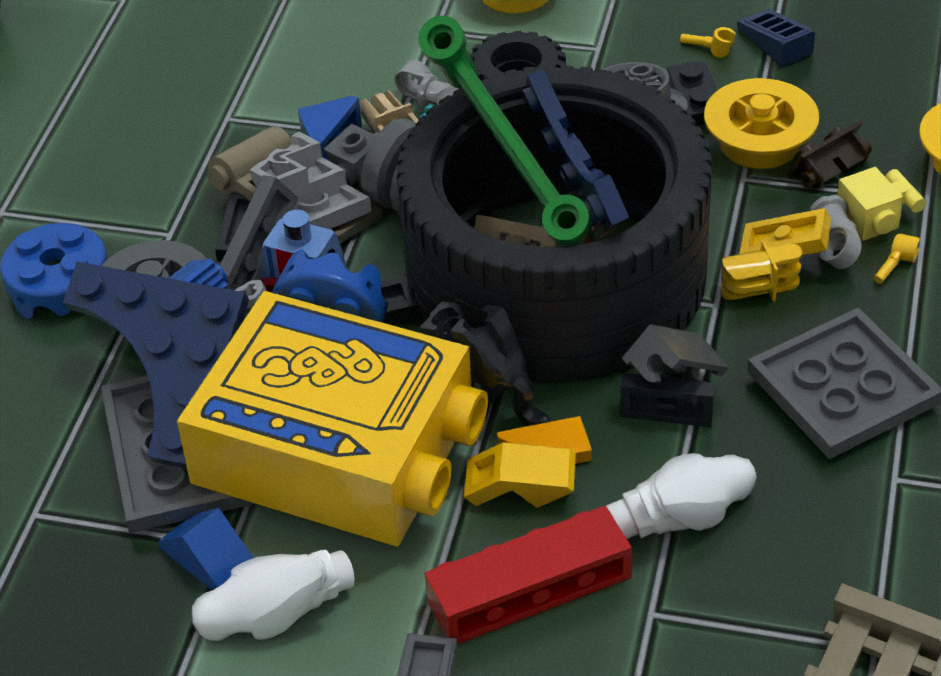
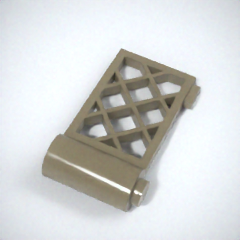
M271 126L212 157L209 160L207 171L210 184L224 194L237 191L251 201L257 188L251 178L250 169L260 161L267 159L269 154L276 148L287 149L292 144L290 136L281 127ZM370 201L372 212L337 226L334 232L337 234L339 243L382 219L383 209Z

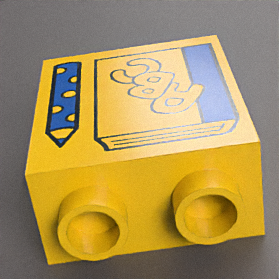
M263 291L178 418L177 424L190 484L399 547L417 512L435 516L440 510L451 479V462L446 458L455 442L467 446H472L476 442L485 421L488 395L484 390L471 387L469 346Z

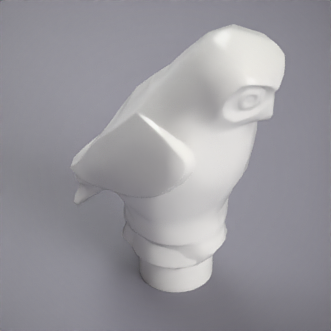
M696 453L684 454L668 460L661 469L656 471L646 481L638 484L635 489L623 493V499L606 505L626 539L636 535L643 538L652 533L662 534L667 531L690 528L701 531L719 524L725 516L726 508L731 503L744 500L752 492L757 476L754 466L746 458L736 455L711 458L703 457Z
M320 550L309 555L275 554L252 558L235 566L231 570V577L224 584L204 593L196 599L192 605V624L203 638L211 641H221L235 633L241 632L252 633L253 637L257 640L272 638L285 632L296 620L310 610L318 608L323 601L334 599L338 596V592L352 588L355 581L352 564L347 554L342 550L329 553L327 550Z

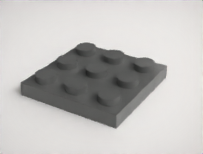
M859 307L748 359L747 372L829 459L941 404V387Z

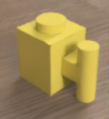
M873 167L839 179L837 195L845 200L847 204L846 215L849 220L855 223L858 235L862 241L898 229L903 204H906L914 213L922 211L927 204L926 200L897 169L889 171L884 176L877 167Z

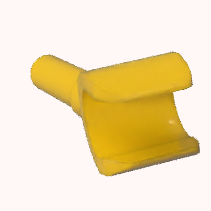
M720 27L714 31L713 37L681 34L680 43L710 48L714 56L722 58L729 53L730 47L735 40V32L730 28Z
M897 234L892 244L891 254L874 275V281L882 284L900 260L915 263L919 253L918 244L920 238L906 234Z

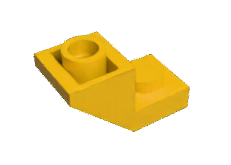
M502 442L467 459L464 498L478 506L513 490L534 507L539 508L574 492L576 453L567 448Z

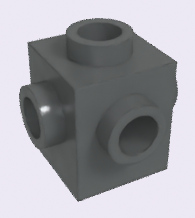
M353 124L348 126L323 150L330 162L345 169L347 185L362 190L361 173L363 162L370 145L379 133L368 132Z

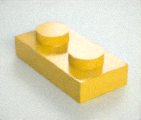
M826 208L746 223L739 254L760 251L761 241L764 240L768 248L785 244H796L801 247L802 255L827 251L832 219Z

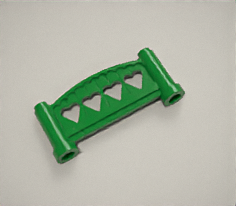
M436 16L428 20L419 32L418 41L421 50L429 61L438 65L451 86L462 89L494 137L544 207L542 223L549 237L561 244L562 247L595 242L596 238L590 228L591 216L584 202L573 195H560L478 78L477 67L466 48L467 40L460 24L448 16Z

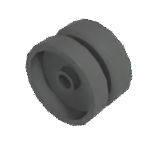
M405 118L391 121L379 132L369 147L361 173L363 194L369 196L371 202L383 208L394 210L399 216L398 158L407 135L413 127H416V122Z

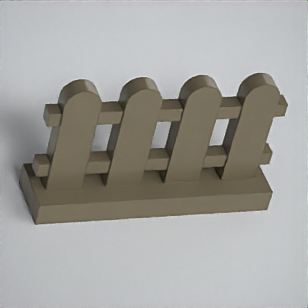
M842 583L834 599L833 622L828 621L824 629V637L831 639L819 667L808 664L804 676H852L861 654L864 652L880 658L873 676H910L912 671L924 676H941V620Z

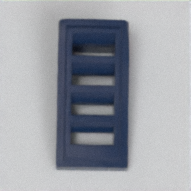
M769 8L737 21V28L781 67L813 54L815 32L809 27Z

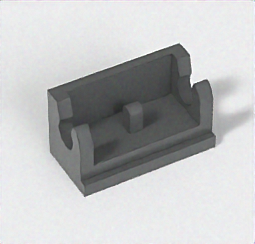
M652 324L646 328L622 357L627 365H633L647 381L655 383L662 381L660 375L655 371L678 374L685 380L702 381L697 376V368L707 369L720 377L729 369L727 364L700 334Z

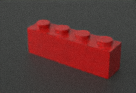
M605 505L589 512H580L570 519L546 528L534 529L524 536L500 545L488 546L481 552L454 562L442 563L435 569L424 572L427 603L445 637L457 639V644L632 578V547Z

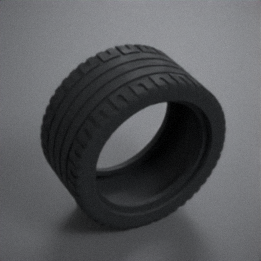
M554 65L542 66V68L535 69L534 66L523 68L522 71H517L516 69L505 71L502 75L494 74L487 76L486 80L481 82L560 195H573L576 197L575 192L567 194L558 174L562 163L557 152L549 154L540 134V130L545 128L539 112L531 114L522 94V90L528 88L525 83L527 75L543 68L567 116L570 126L566 128L568 134L574 133L591 157L593 165L588 167V170L593 168L596 170L600 169L604 174L611 175L626 211L640 221L633 227L615 236L591 243L563 247L515 244L485 235L471 227L470 225L476 220V215L483 216L504 205L537 197L494 137L462 89H457L453 92L452 96L447 95L441 99L439 105H433L426 112V115H423L417 121L416 127H413L407 135L398 158L397 186L406 275L410 290L414 293V299L418 304V319L421 323H424L430 317L429 314L442 301L454 302L462 309L467 322L476 329L487 325L485 322L486 316L483 312L487 305L503 307L514 327L517 341L522 348L525 358V370L529 378L536 379L538 382H548L549 379H556V382H568V379L575 378L576 381L589 379V376H596L598 378L609 375L611 371L617 373L625 370L628 365L622 357L650 324L684 331L686 325H689L694 318L695 312L698 311L704 297L707 280L712 160L708 143L694 119L687 115V111L679 104L675 105V101L666 94L661 95L660 90L652 86L647 87L642 81L637 79L630 80L626 75L619 73L614 75L611 74V71L599 69V71H595L590 67L581 66L579 69L567 65H562L561 68H554Z

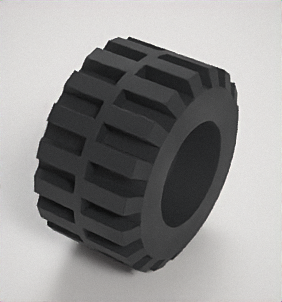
M522 30L511 33H497L495 37L489 36L483 39V44H476L472 48V53H470L477 67V76L481 81L486 80L487 76L494 74L502 75L505 71L514 69L522 71L523 68L534 66L535 69L542 68V66L554 65V68H561L562 65H566L565 52H562V48L558 43L552 42V39L547 36H538V33L531 31L528 33L522 32Z

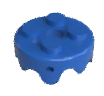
M72 223L46 224L17 236L6 248L1 258L0 273L5 291L24 318H32L36 313L37 306L46 307L56 315L64 316L71 311L63 304V300L76 262L101 266L108 259V255L102 239L89 228ZM61 260L59 264L52 266L46 265L51 261Z
M303 249L297 250L288 260L272 292L383 323L388 308V301H385L382 296L381 275L377 267L370 264L362 268L360 272L353 273L344 267L341 257L336 253H329L320 258L309 259V256Z

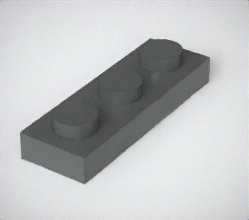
M263 175L220 264L227 274V284L230 290H235L249 281L260 280L261 248L263 242L278 220L283 219L287 212L294 210L299 199L276 177Z

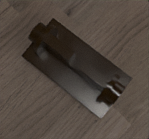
M860 120L848 128L840 125L832 130L824 138V142L816 146L814 142L805 145L795 154L794 159L796 162L787 176L791 178L800 173L801 182L806 188L813 187L818 189L841 174L842 171L834 161L846 172L867 160L869 153L872 152V146L867 139H861L857 134L863 122Z

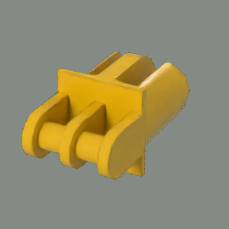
M764 240L761 241L760 251L724 257L722 259L721 296L725 300H736L769 293L772 301H776V294L778 292L796 289L800 284L798 274L801 271V263L799 262L803 253L801 247L796 244H785L768 248Z

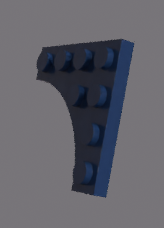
M544 68L527 75L525 83L528 88L522 90V94L531 114L539 112L545 128L540 130V134L549 154L557 152L562 163L558 174L567 194L575 192L576 197L586 205L591 216L590 228L596 240L612 234L629 216L611 175L604 174L600 169L596 170L593 168L588 170V167L593 165L591 157L575 134H568L566 128L570 126L567 116Z
M76 262L63 304L69 310L81 312L101 320L119 331L131 343L147 372L153 397L154 424L148 457L156 463L187 469L177 420L241 326L249 303L248 296L245 292Z

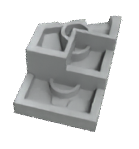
M301 132L291 136L292 144L287 149L276 148L269 154L267 159L260 161L250 169L251 178L256 187H258L263 175L276 177L299 198L294 210L305 211L309 215L311 225L332 229L372 212L370 197L347 185L345 169L323 158L320 142Z

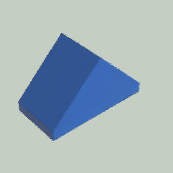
M349 96L298 109L301 133L320 142L322 157L326 160L328 158L323 149L351 124L362 128L358 97Z
M219 508L196 513L158 541L161 550L211 590L224 584L231 577V570L235 566L253 558Z

